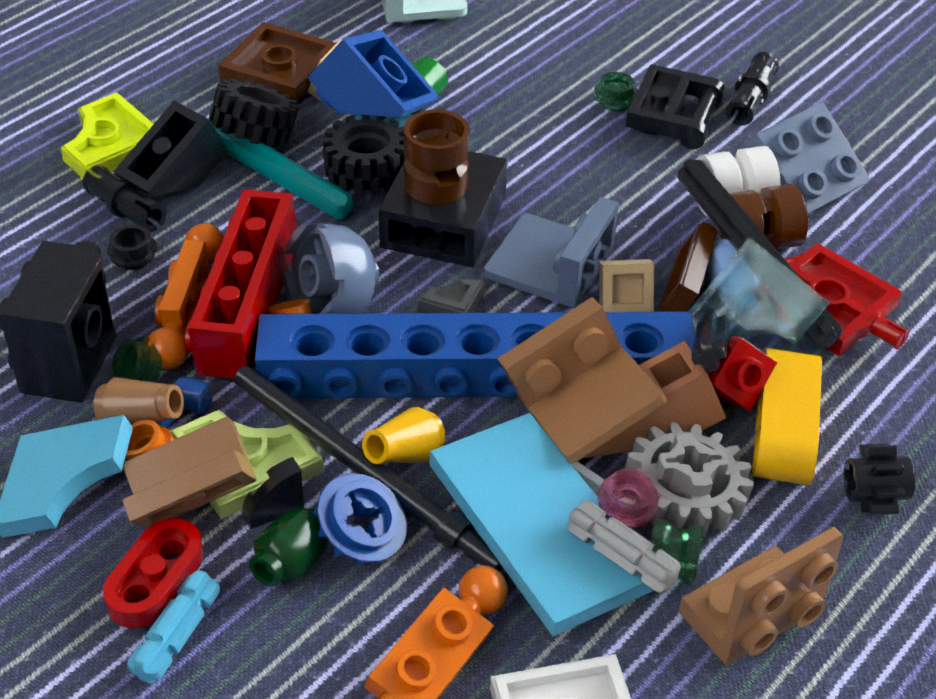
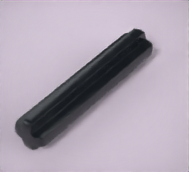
M715 308L704 310L703 321L697 322L691 354L694 365L705 364L707 373L719 370L720 359L727 357L729 318L727 315L717 316Z

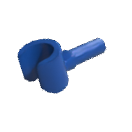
M180 377L175 382V385L179 386L183 394L184 407L182 413L184 410L200 415L205 414L213 399L212 394L205 392L209 387V383L192 377ZM169 419L157 424L167 428L175 419Z

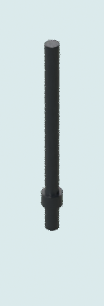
M248 365L243 366L236 373L234 383L356 474L370 476L385 484L394 493L403 509L433 530V538L452 553L461 551L478 565L491 566L499 572L503 569L481 536L474 532V526L466 517L456 510L447 512L382 463H371L364 455L363 449Z

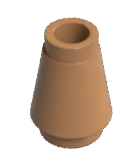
M115 377L107 384H102L98 387L93 404L97 420L125 415L130 424L141 420H152L159 423L180 417L184 407V399L181 389L175 384L167 385L164 383Z

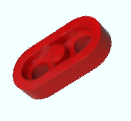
M168 518L153 523L142 533L118 563L103 586V596L108 615L116 624L126 628L149 626L155 623L172 598L176 599L179 587L187 576L198 570L203 561L201 535L194 524L180 518ZM172 555H180L176 559H166L167 557ZM143 599V601L132 603L136 600Z

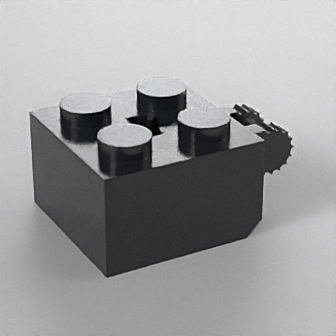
M43 240L31 261H27L23 265L20 279L9 297H5L0 303V330L4 332L9 351L8 364L14 370L19 392L22 394L83 403L117 337L106 288V276L102 268L101 251L99 245H96L95 242L83 240L71 245Z

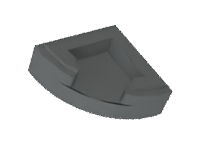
M459 279L458 285L444 287L437 290V286H434L424 292L418 299V313H474L484 296L485 282L473 279Z

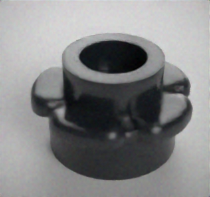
M125 225L117 228L110 235V244L107 247V254L111 257V262L127 270H138L145 267L153 260V253L157 251V243L151 237L149 230L140 225Z

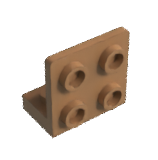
M593 296L497 358L522 404L548 434L570 464L591 453L664 405L667 401L660 387L623 349L603 307Z
M831 527L785 554L775 545L683 596L680 602L679 613L725 665L730 664L747 653L750 656H756L765 651L779 634L794 625L798 628L808 626L824 611L826 607L824 598L830 579L834 576L839 566L837 557L844 536L835 527Z

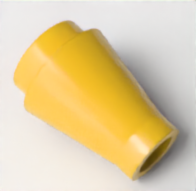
M412 407L380 427L367 431L362 439V449L366 458L374 464L384 462L426 463L429 462L430 451L444 445L445 429L442 421L435 413L420 407Z

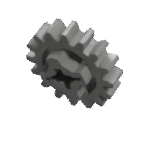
M671 422L667 434L653 426L649 430L647 439L641 437L635 439L632 452L628 453L623 475L627 476L624 490L626 494L637 495L634 505L637 512L648 509L655 512L652 520L653 525L658 526L665 520L674 522L673 529L675 534L681 535L685 526L689 525L693 526L697 534L702 537L706 536L710 523L723 532L727 530L731 518L739 520L742 517L754 481L748 479L751 464L749 462L737 461L741 450L737 445L724 448L720 444L723 436L720 432H716L708 438L702 435L701 425L694 424L690 432H683L677 422Z

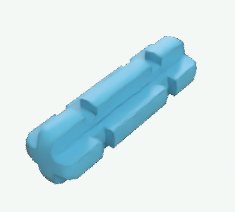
M200 570L187 576L177 590L178 596L176 599L172 598L145 635L144 644H139L128 659L127 667L131 673L148 684L162 678L173 662L172 655L180 652L204 617L203 610L205 607L210 608L219 595L220 585L217 581L210 578L206 572Z

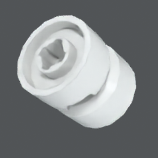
M767 146L738 149L735 157L730 152L723 151L699 155L696 160H701L728 193L753 189L759 194L763 188L781 185L777 160ZM700 207V210L703 212V214L705 216H708L705 213V211Z

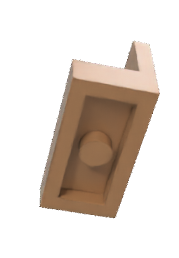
M224 417L126 461L123 469L133 494L123 498L122 502L129 521L148 528L157 521L176 518L256 482V476L234 421L229 417Z

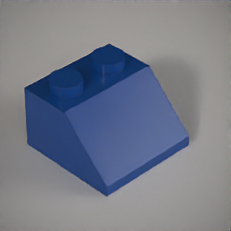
M382 29L343 39L307 77L317 88L316 93L320 100L338 113L400 118L433 105L440 99V96Z

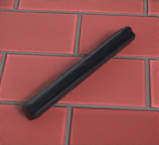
M689 159L685 161L683 167L677 172V178L811 342L817 348H829L834 345L843 333L840 324L701 160L694 161Z

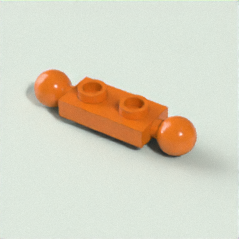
M197 224L187 232L178 259L170 263L166 291L164 295L157 297L155 303V322L158 327L162 328L156 329L148 336L145 343V355L148 361L158 369H176L184 363L188 356L185 348L186 327L192 318L200 298L201 289L211 271L210 263L214 262L216 252L219 250L224 238L220 229L212 224Z
M485 565L471 568L460 580L458 588L459 598L443 587L369 675L364 688L378 699H439L493 629L494 625L483 616L497 612L506 602L508 585L502 573L491 566Z

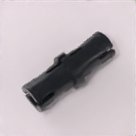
M759 52L755 54L747 72L743 73L736 81L735 95L727 105L725 112L727 118L730 119L735 111H738L732 123L739 126L750 124L758 106L768 98L771 91L770 82L779 69L777 58L772 61L769 67L767 66L773 56L771 53Z
M102 165L91 167L94 173L102 177L101 179L96 178L88 171L85 173L82 182L84 190L103 201L106 207L110 209L109 211L120 218L127 217L137 225L148 229L149 232H154L158 228L148 221L147 218L153 219L161 226L164 224L167 214L165 206L143 194L141 190L132 186L130 182L118 178Z

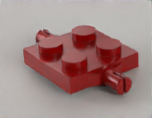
M816 243L801 255L785 259L842 327L843 333L841 337L836 340L834 345L826 349L840 356L860 338L872 334L890 344L896 350L904 345L910 331L886 318L889 313L898 307L902 294L901 290L819 243ZM765 284L757 289L756 296L762 305V310L807 337Z

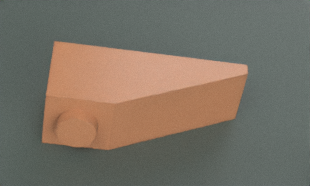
M685 341L639 365L663 391L667 399L666 403L583 458L632 451L635 439L637 437L647 439L649 430L653 426H656L665 434L668 433L671 422H677L683 432H690L694 424L701 425L703 431L726 418L707 372L701 364L694 365L691 356L692 351Z

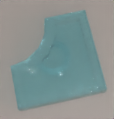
M749 237L688 312H691L695 330L697 322L703 321L704 310L715 308L717 316L727 315L729 318L728 342L733 336L745 339L757 334L778 335L796 344L830 302Z

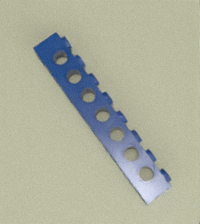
M568 312L259 314L255 356L256 372L293 399L519 397L497 358ZM605 312L621 346L638 365L683 341L687 343L692 351L695 331L691 312Z

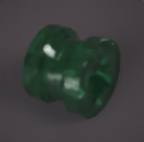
M655 517L650 541L654 544L652 551L657 553L661 549L676 559L681 565L678 580L683 584L694 586L701 550L703 526L690 524L686 528L673 527L667 519Z

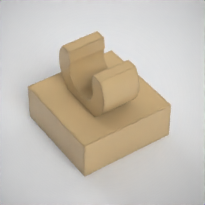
M650 259L599 261V304L603 307L604 311L654 312V262Z

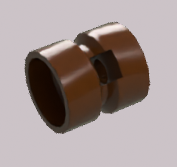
M426 110L412 115L405 122L403 129L405 154L404 187L406 193L414 200L424 204H450L460 199L467 191L469 165L467 157L469 153L470 132L468 123L460 115L447 110Z
M791 183L761 189L759 194L753 189L729 193L776 250L801 246L806 240L808 214L803 195L797 186ZM719 230L721 239H727Z

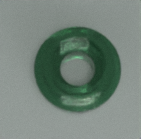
M608 72L602 75L600 82L596 84L594 98L600 105L610 111H622L630 107L638 89L632 76L623 72Z
M149 338L127 339L121 343L115 352L112 363L115 377L155 382L162 372V357L153 343L152 346H148Z

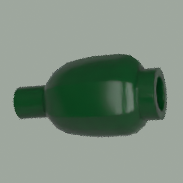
M318 502L312 508L302 507L289 510L273 521L257 536L254 541V556L249 560V568L255 578L262 584L275 587L280 582H291L306 573L321 557L328 546L329 540L326 537H318L321 525L319 518L313 514Z

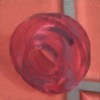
M626 468L614 472L602 482L598 493V506L607 513L605 518L609 520L610 517H614L629 528L640 527L651 521L656 514L659 504V495L652 480L648 475L637 469ZM629 498L635 501L636 504H625L619 499Z

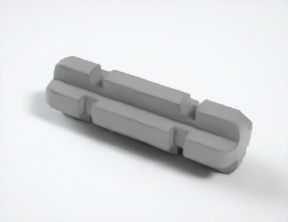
M582 501L572 511L567 528L585 543H589L591 539L595 541L594 549L631 575L635 576L638 572L641 573L643 576L640 581L657 593H665L675 583L679 576L681 565L669 554L661 549L654 553L652 551L654 544L614 517H610L607 521L604 518L607 513L590 501Z

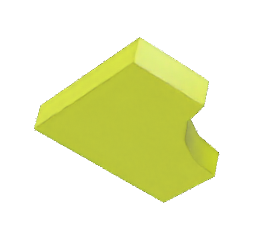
M116 92L78 108L83 128L75 139L60 147L63 161L82 179L87 171L96 178H100L99 175L92 171L91 167L102 165L110 172H113L152 127L153 123Z

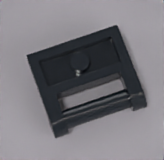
M650 64L627 111L625 127L638 129L647 134H660L678 138L680 143L686 148L698 149L703 146L708 135L707 123L714 107L718 106L723 99L725 86L720 80L713 77ZM687 95L698 98L691 118L679 115Z

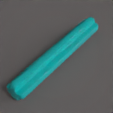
M215 128L228 151L226 154L336 219L343 220L349 212L353 211L355 203L352 201V195L260 141L259 144L250 143V139L243 138V140L235 138L233 133L226 134L221 131V128Z

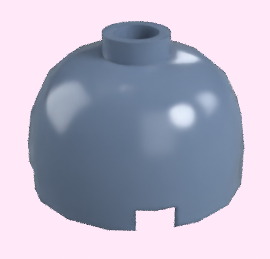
M307 223L296 228L285 250V255L294 254L292 271H283V283L287 301L308 299L314 314H361L364 312L374 294L375 286L379 279L378 265L365 240L355 231L342 225Z

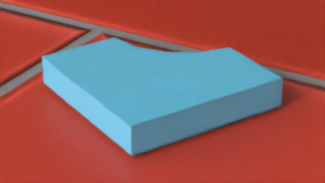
M125 415L21 435L0 499V536L6 538L56 528L65 509L81 492L103 478L122 472L133 429Z

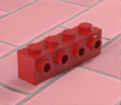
M243 189L233 216L229 220L221 246L216 252L207 281L201 289L200 298L192 318L188 322L185 331V348L187 352H192L197 375L234 379L236 373L243 366L248 365L254 369L259 314H269L268 308L276 304L283 285V271H288L293 254L285 255L286 245L293 231L297 228L293 193Z

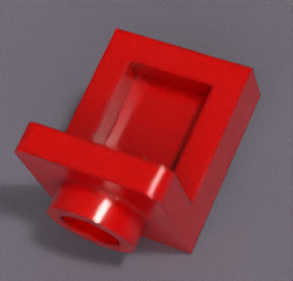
M733 336L728 342L727 357L720 359L719 370L707 374L718 400L751 411L777 362L744 338Z

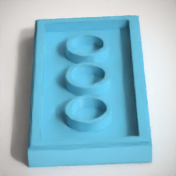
M531 413L430 451V467L552 637L654 591L640 581L643 576L641 573L638 572L635 576L631 575L594 549L595 541L591 539L589 543H585L568 530L569 516L582 501H590L607 513L604 517L607 521L613 515L572 464L568 463Z

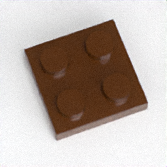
M262 22L218 65L220 80L225 79L227 81L229 79H236L240 83L242 80L250 81L253 85L259 83L265 85V88L269 90L274 88L280 91L279 94H287L291 97V100L298 102L310 87L311 81L307 77L317 68L318 62L336 43Z

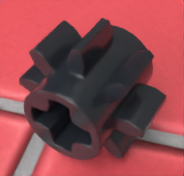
M887 443L860 444V458H848L844 465L843 481L848 500L850 502H861L862 513L870 512V515L898 514V500H910L915 491V471L911 459L908 456H897L896 445H887Z

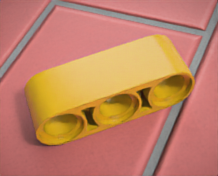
M766 348L765 354L775 360L777 364L758 397L752 477L810 486L815 473L819 445L822 357Z

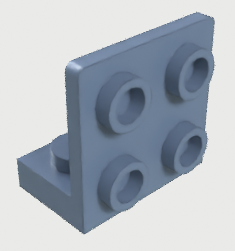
M824 102L757 133L739 148L767 146L777 160L780 184L792 183L798 187L803 195L807 214L854 191L870 180ZM737 151L732 154L733 157L736 156Z
M600 197L589 214H581L575 228L529 213L522 214L485 265L484 277L575 308L598 274L599 261H606L614 249L619 202Z

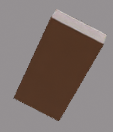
M704 221L701 224L699 223L677 251L658 312H685L698 296L718 229Z

